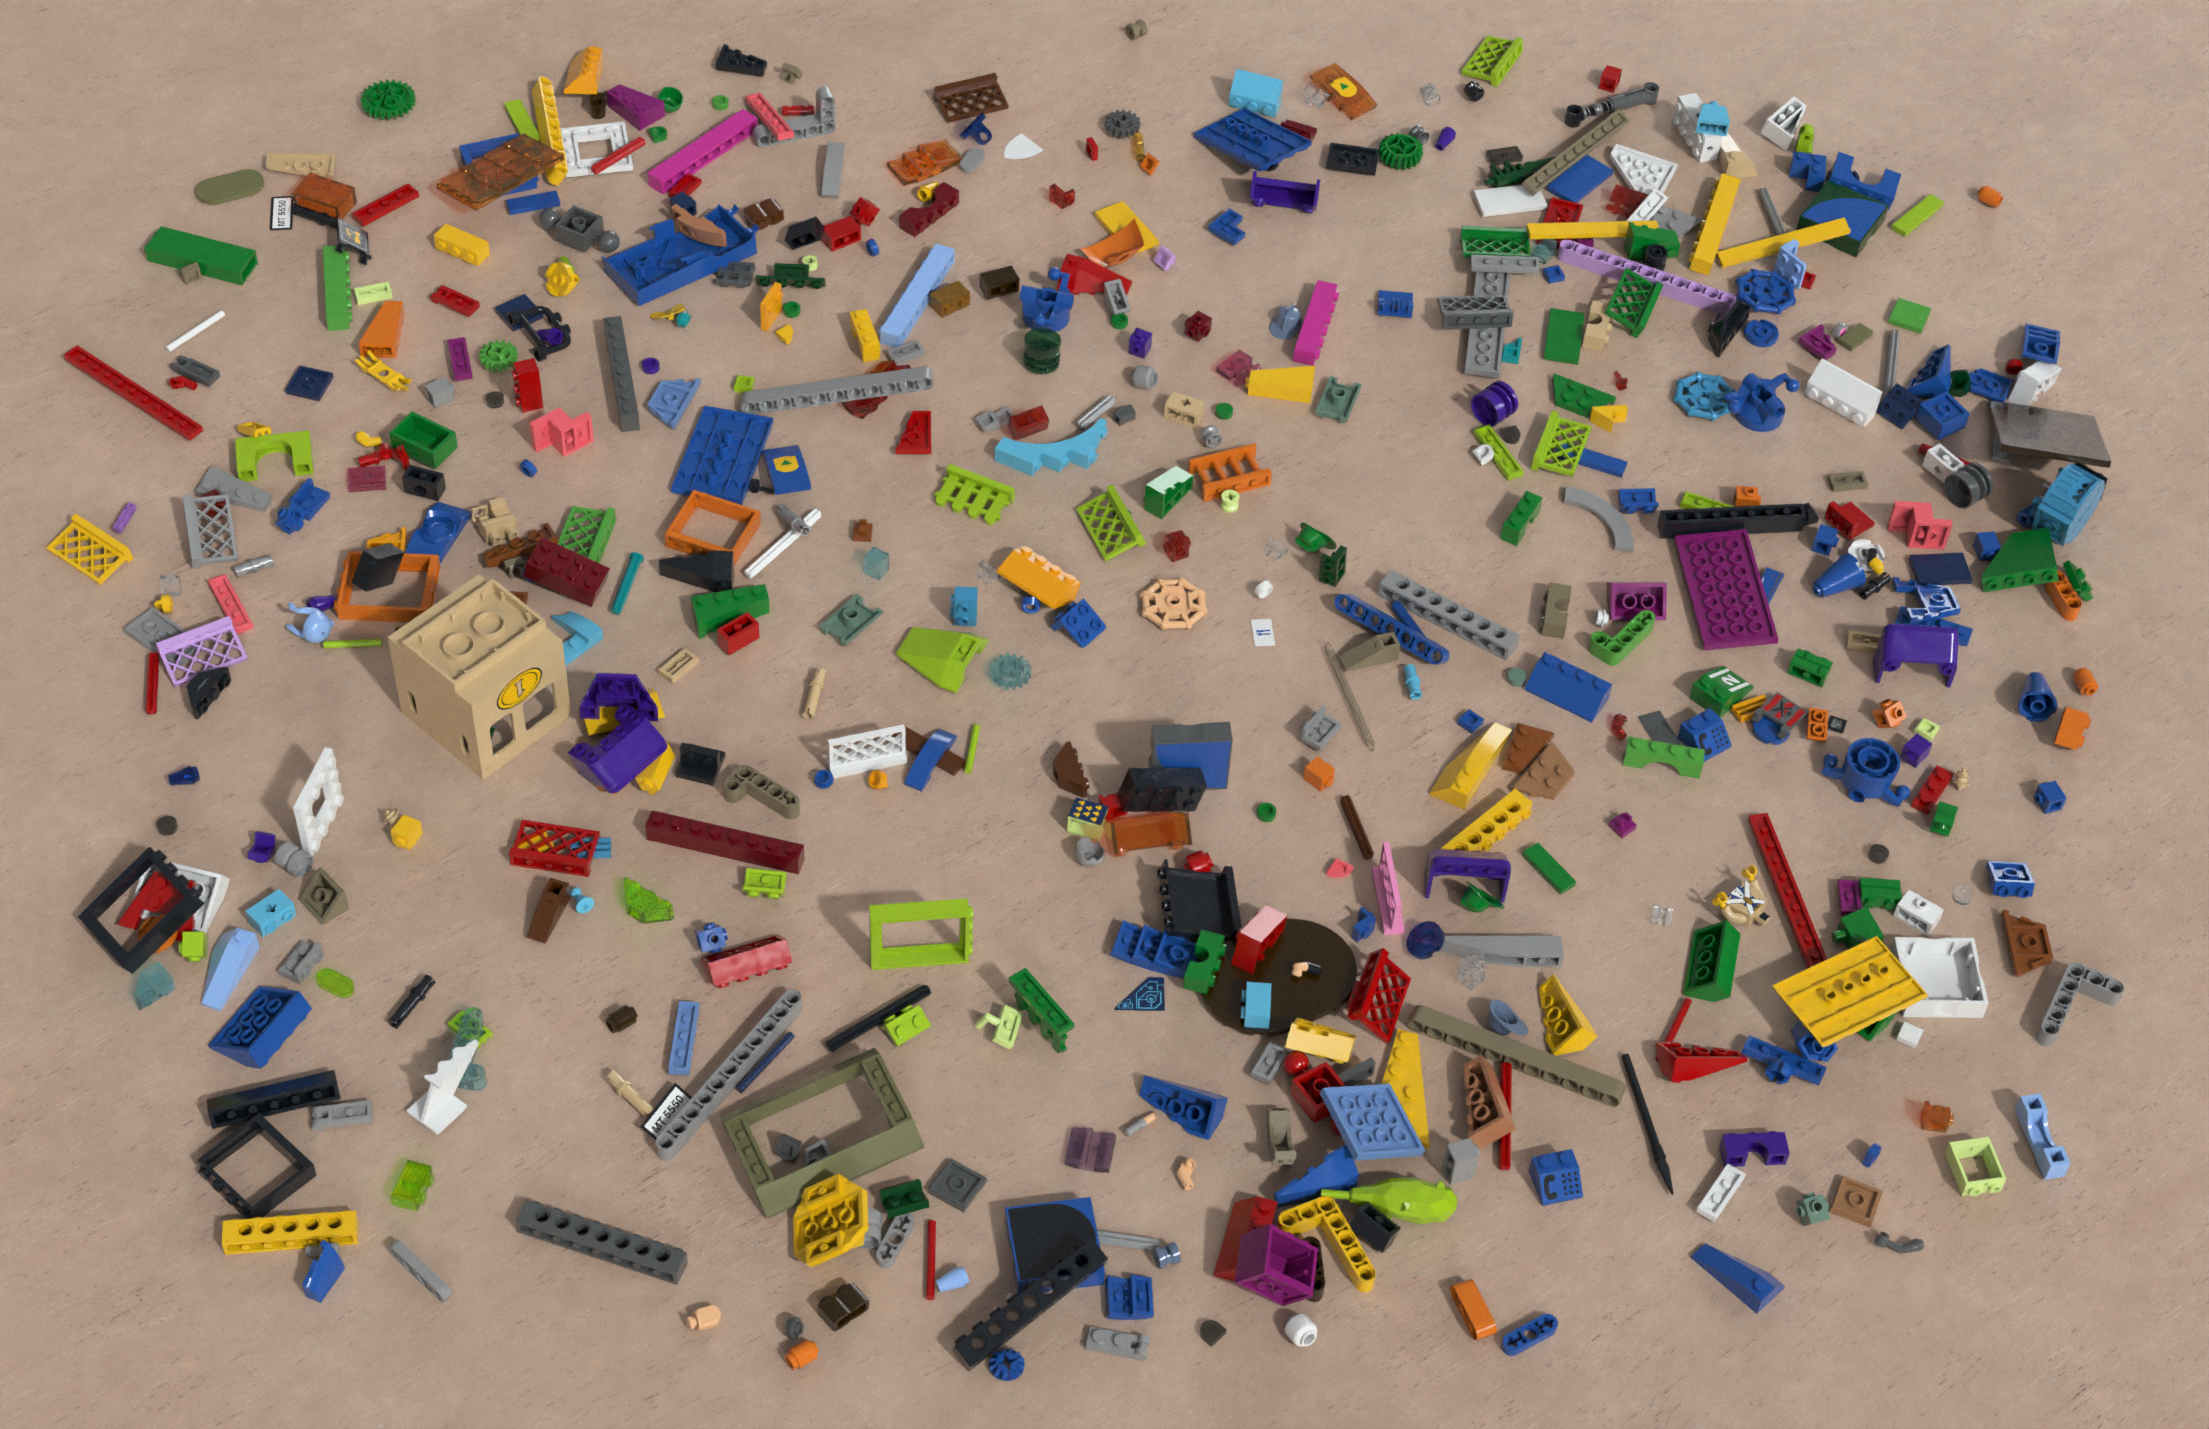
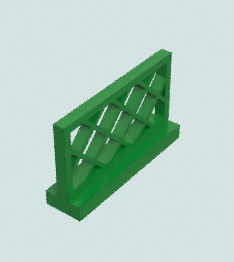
M1461 226L1460 243L1462 244L1463 257L1470 258L1471 255L1531 257L1529 236L1526 228Z
M1625 268L1604 314L1631 329V335L1637 338L1648 322L1663 284L1657 282L1654 285L1630 269ZM1626 275L1631 277L1633 281H1628ZM1635 285L1638 291H1633L1631 286ZM1641 285H1644L1649 289L1643 290ZM1626 286L1628 292H1624L1622 287ZM1636 295H1640L1643 301H1638ZM1626 296H1631L1633 302H1629ZM1616 297H1621L1624 303H1619ZM1631 306H1636L1638 312H1634ZM1621 307H1626L1629 313H1624ZM1611 308H1616L1619 314L1611 311ZM1626 317H1631L1633 323L1629 322Z

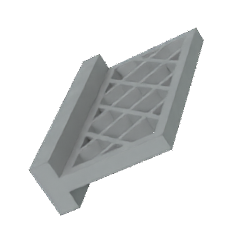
M183 495V508L192 569L200 568V565L238 561L229 495L197 498ZM219 501H225L226 503L222 510L214 506V504ZM204 503L207 507L201 512L195 507V504ZM210 509L218 513L213 519L206 515ZM221 515L228 519L224 526L217 522ZM202 517L209 521L205 528L198 524ZM213 524L220 528L216 534L208 531ZM223 532L231 536L226 542L219 538ZM204 533L212 537L207 544L200 540ZM215 540L222 544L218 551L211 547ZM227 547L233 551V555L225 556L221 552ZM207 549L214 553L211 558H203L202 554Z

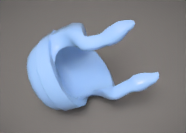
M291 602L287 604L289 609L295 613L310 615L304 623L303 631L297 630L292 624H286L285 626L288 630L311 643L322 642L329 636L334 622L323 612L314 607L297 608Z

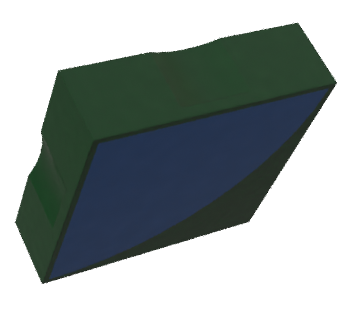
M1828 180L1800 215L1796 230L1845 218L1851 230L1850 234L1821 242L1827 243L1835 249L1857 258L1866 246L1868 239L1876 233L1885 221L1889 206Z

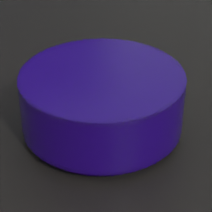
M646 358L642 361V371L644 373L655 374L659 371L660 365L657 359Z

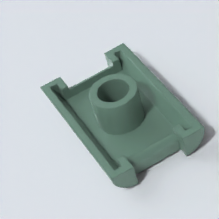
M1330 376L1315 413L1320 418L1325 416L1339 420V423H1345L1348 420L1362 384L1354 383L1353 387L1337 383L1338 378Z
M856 594L819 627L824 635L829 633L840 641L841 646H846L881 616L884 611L878 607L872 611L863 605V598Z

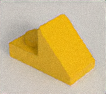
M1627 405L1592 407L1590 422L1611 433L1613 423L1626 421Z

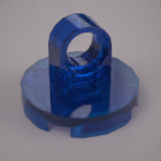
M981 112L959 136L964 140L970 135L980 145H986L992 139L991 132L982 123L987 116ZM980 133L986 134L987 140H982Z

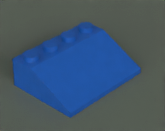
M259 986L213 1038L208 1047L247 1067L261 1069L268 1063L272 1055L281 1048L284 1041L293 1034L295 1028L305 1020L312 1008L300 991Z

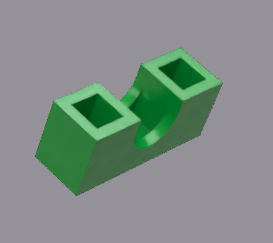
M1526 491L1504 522L1500 539L1517 546L1525 535L1528 522L1533 523L1540 513L1543 497Z
M1201 930L1195 947V957L1204 960V962H1189L1184 976V989L1207 994L1209 987L1213 988L1216 979L1214 973L1215 971L1219 972L1221 960L1219 959L1225 955L1227 945L1224 944V935Z

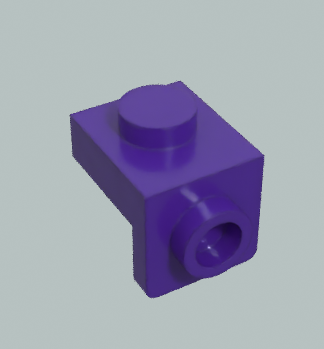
M257 831L255 833V844L248 851V859L255 860L258 863L268 862L275 853L276 835Z

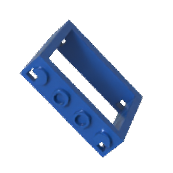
M518 133L459 146L462 163L478 201L537 188V181H539L537 171H534V163L530 160L529 151L525 150L524 140L521 141ZM516 150L526 175L482 185L472 160Z

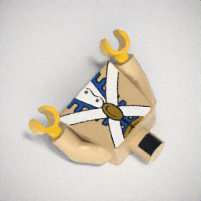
M1750 865L1748 869L1742 870V876L1748 878V881L1744 880L1728 896L1724 892H1720L1712 900L1713 905L1720 906L1719 913L1729 923L1749 927L1756 920L1762 926H1765L1771 918L1764 912L1767 900L1757 878H1754L1757 874V868L1754 865Z

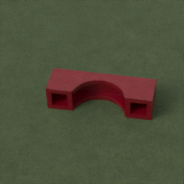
M946 182L941 183L933 189L932 205L926 208L910 207L899 215V228L916 237L959 204V190Z

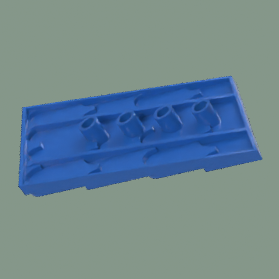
M1246 108L1193 134L1194 138L1208 147L1212 146L1221 153L1231 156L1242 164H1247L1256 171H1264L1271 165L1278 164L1283 159L1290 158L1295 153L1304 151L1312 145L1311 140Z
M704 405L673 482L671 493H681L682 495L690 496L692 491L696 490L742 505L749 490L750 481L755 474L757 464L763 453L762 450H764L771 432L774 418Z

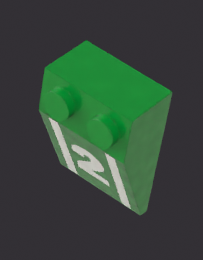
M1725 666L1705 673L1692 685L1689 699L1705 710L1711 708L1721 718L1731 709L1732 705L1737 704L1753 690L1754 686Z

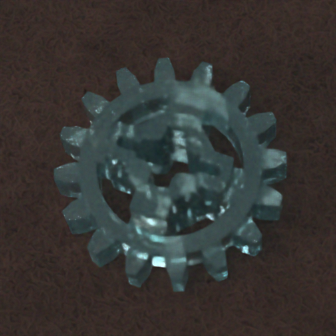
M1006 653V657L999 655V660L994 659L993 664H991L990 677L993 678V683L998 682V687L1004 685L1006 690L1009 687L1015 690L1016 686L1022 688L1023 683L1028 684V679H1031V665H1029L1028 660L1023 661V656L1018 658L1016 653L1013 656Z

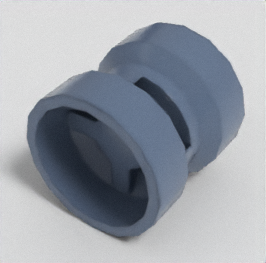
M1175 1242L1168 1243L1163 1248L1161 1246L1153 1248L1154 1260L1159 1269L1166 1267L1170 1263L1174 1265L1181 1262L1180 1252Z

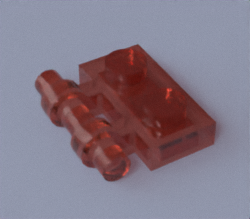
M1616 184L1610 197V202L1615 204L1608 203L1606 210L1629 218L1647 198V194ZM1623 205L1629 207V209H1625L1620 206Z

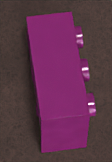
M620 84L607 91L608 107L639 131L665 117L663 100Z

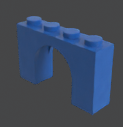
M1838 152L1828 180L1888 205L1889 211L1896 195L1901 174L1885 169L1878 184L1869 185L1862 183L1851 172L1854 157Z

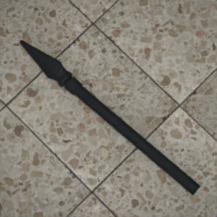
M1624 1054L1622 1055V1060L1652 1146L1654 1160L1657 1162V1167L1670 1193L1673 1195L1670 1168L1665 1160L1666 1155L1659 1143L1630 1055Z

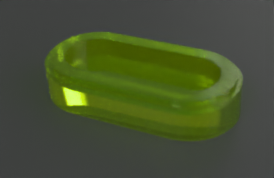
M322 969L316 975L318 986L337 997L347 998L354 993L355 987L352 979L333 969Z

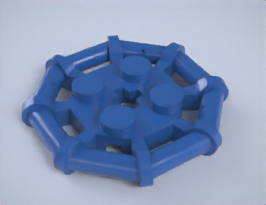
M1756 268L1750 269L1748 273L1737 277L1735 280L1738 293L1736 295L1737 299L1751 305L1754 312H1771L1776 315L1781 314L1786 308L1795 305V285L1779 275L1778 271H1763Z

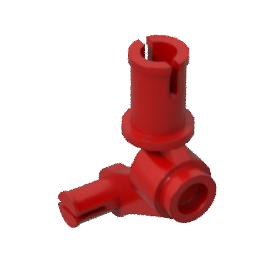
M382 443L378 446L376 452L373 451L371 454L357 457L361 468L375 463L378 465L381 460H388L391 457L399 460L404 470H407L406 465L407 467L410 465L408 461L409 455L406 453L404 445H400L401 451L399 445L395 449L386 443Z

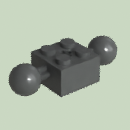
M573 205L563 217L555 208H546L540 214L541 225L546 229H555L556 241L586 252L596 241L604 252H614L620 245L619 236L614 231H604L603 217Z

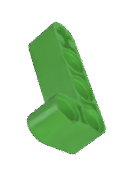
M1649 610L1641 611L1613 638L1601 631L1592 633L1588 647L1589 652L1608 665L1615 666L1619 664L1652 632L1655 614Z

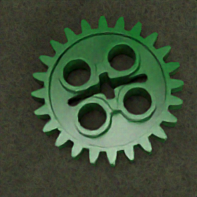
M386 79V82L380 80L379 84L373 82L374 86L368 85V89H364V93H361L362 109H365V113H369V116L374 115L375 119L381 117V120L385 117L388 120L391 117L397 119L398 115L403 117V113L409 114L408 110H413L412 106H415L416 101L414 90H412L411 86L407 87V83L402 84L401 80L396 83L395 79L392 82H389L388 79Z

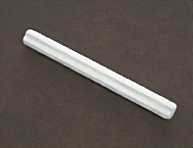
M813 509L803 518L805 524L812 526L821 518V512ZM793 529L789 530L744 570V575L752 579L801 534Z

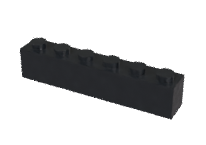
M335 1070L210 1098L206 1099L211 1127L215 1129L249 1121L259 1113L266 1117L341 1098Z

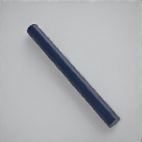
M788 1032L736 1087L739 1093H743L795 1038L794 1034Z

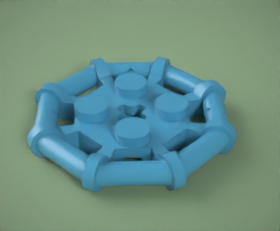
M1697 371L1691 376L1676 381V392L1673 400L1687 412V416H1696L1715 421L1723 415L1732 414L1728 410V403L1722 402L1724 400L1723 396L1737 391L1732 389L1723 380L1722 376H1713ZM1696 381V384L1692 386L1689 385L1690 383Z

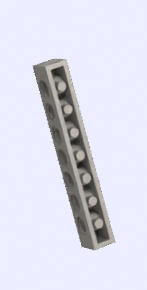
M1390 570L1379 584L1378 596L1391 603L1400 601L1407 611L1505 661L1509 659L1518 647L1519 634L1399 573Z

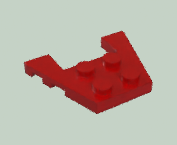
M155 871L117 925L138 930L144 911L167 915L184 896L163 873ZM189 880L190 883L188 884V886L190 888L192 886L195 887V882ZM194 914L178 929L176 941H182L183 932H194Z

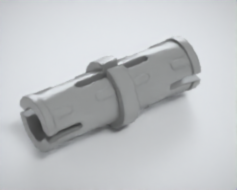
M269 554L261 558L249 559L248 562L234 566L237 577L252 572L258 573V570L274 566V563Z

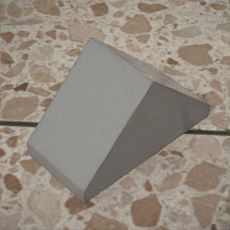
M1121 280L1105 282L1104 295L1106 307L1114 315L1130 312L1131 308Z

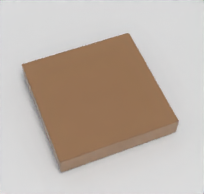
M1842 1175L1829 1212L1871 1227L1883 1190Z

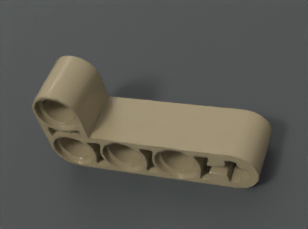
M742 765L738 767L723 783L724 798L727 802L736 803L748 794L787 819H795L800 814V802L796 794L751 766Z

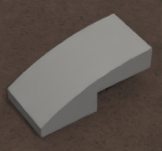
M1008 406L995 413L989 410L976 417V421L983 431L1001 429L1017 422L1015 415Z

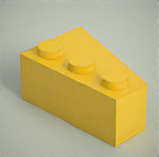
M1297 1018L1291 1024L1285 1047L1310 1053L1321 1058H1331L1336 1063L1344 1064V1062H1348L1351 1058L1357 1036Z

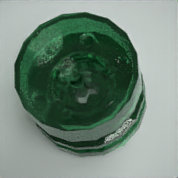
M1035 328L1025 335L1023 363L1027 370L1036 374H1049L1059 368L1060 335L1048 328Z

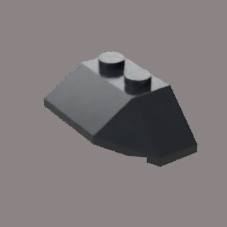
M1740 299L1728 305L1722 313L1719 312L1715 322H1712L1708 328V341L1718 358L1749 318L1751 305Z

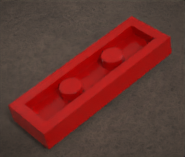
M1936 765L1912 801L1911 807L1929 815L1954 774Z

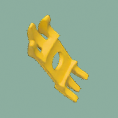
M370 350L367 351V355L373 363L369 362L362 355L359 356V359L355 360L365 373H369L387 385L391 391H407L409 389L403 384L411 383L412 379L405 378L400 372L397 373L382 363L381 359L376 358ZM381 371L389 372L387 376L379 375Z

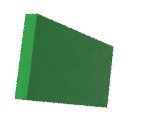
M1550 309L1544 360L1578 365L1585 313Z

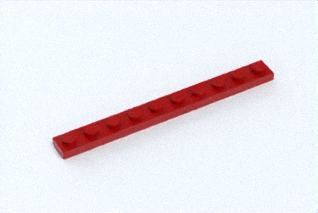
M78 345L64 354L67 362L187 440L191 441L203 432V427Z
M1768 813L1749 815V825L1808 969L1827 960V957Z

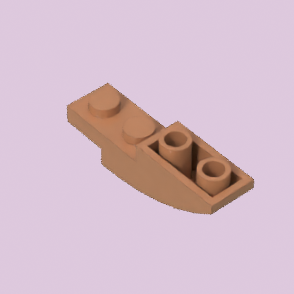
M677 204L671 207L673 220L677 222L679 232L701 243L721 247L727 245L725 231L714 225L712 221L707 220L705 217L697 219Z

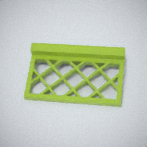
M1487 36L1462 69V75L1491 81V86L1498 87L1522 54L1523 38L1516 37L1512 41Z
M1552 410L1534 454L1531 470L1538 471L1540 467L1573 477L1592 426L1558 417L1559 412ZM1559 424L1566 425L1568 428L1562 430ZM1580 429L1586 431V433L1579 435L1576 430ZM1572 432L1574 436L1568 438L1566 434ZM1561 435L1564 439L1561 441H1557L1555 437ZM1578 440L1581 444L1574 446L1572 442ZM1567 443L1570 448L1564 450L1561 445ZM1557 447L1559 451L1553 453L1550 449ZM1574 452L1576 456L1570 458L1567 453ZM1563 455V457L1566 459L1563 461H1559L1556 457ZM1549 459H1552V460L1554 461V463H1553V464H1549V463H1546L1545 461H1546V460H1549ZM1569 464L1572 470L1564 468L1563 465Z
M1113 484L1106 487L1107 492L1076 508L1105 561L1114 558L1137 544L1139 547L1146 544ZM1108 498L1107 507L1099 506L1101 501ZM1089 508L1093 509L1091 515L1083 514V511ZM1097 510L1104 511L1102 517L1095 516ZM1109 512L1116 513L1114 519L1107 518ZM1093 520L1100 521L1098 528L1091 527ZM1105 522L1112 523L1109 530L1102 529ZM1116 524L1123 525L1121 532L1114 531ZM1100 533L1107 534L1105 541L1098 540ZM1112 535L1119 536L1117 542L1109 541ZM1123 537H1128L1132 540L1126 544L1121 543ZM1107 546L1114 547L1112 552L1105 553Z

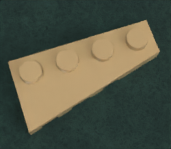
M267 153V170L331 181L334 179L336 153Z

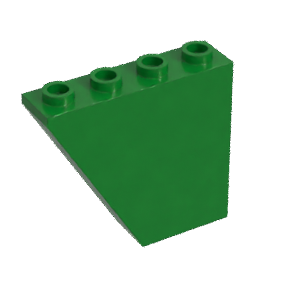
M2049 527L2011 533L1981 576L1983 592L2059 581Z

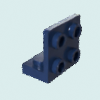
M1896 383L1879 403L1876 412L1900 429H1904L1917 413L1920 403L1924 401Z

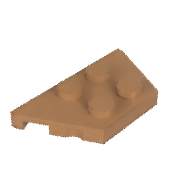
M1551 742L1513 786L1512 791L1517 789L1520 792L1530 793L1529 796L1554 800L1574 777L1575 771L1555 744Z

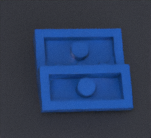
M1131 1275L1129 1279L1107 1276L1105 1279L1107 1319L1140 1320L1153 1318L1152 1277Z

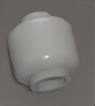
M1140 365L1132 371L1131 380L1136 388L1149 390L1157 384L1158 374L1153 367Z

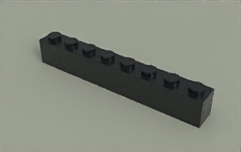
M1802 503L1661 510L1657 527L1661 539L1674 538L1677 535L1747 529L1748 534L1803 531L1807 516Z

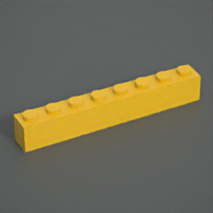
M1722 173L1720 179H1716L1715 189L1712 191L1711 199L1706 208L1709 210L1705 211L1704 220H1702L1699 229L1702 232L1699 231L1692 249L1693 252H1691L1688 261L1691 262L1689 270L1709 276L1741 179Z

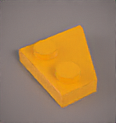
M406 527L400 528L401 531L391 535L388 532L380 537L367 540L366 549L391 543L405 553Z

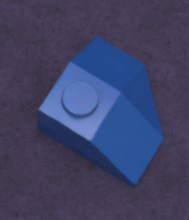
M1800 1020L1790 1030L1797 1047L1805 1059L1828 1062L1838 1050L1836 1043L1822 1048Z

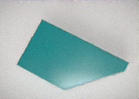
M1518 338L1517 341L1503 346L1501 362L1519 363L1522 338Z

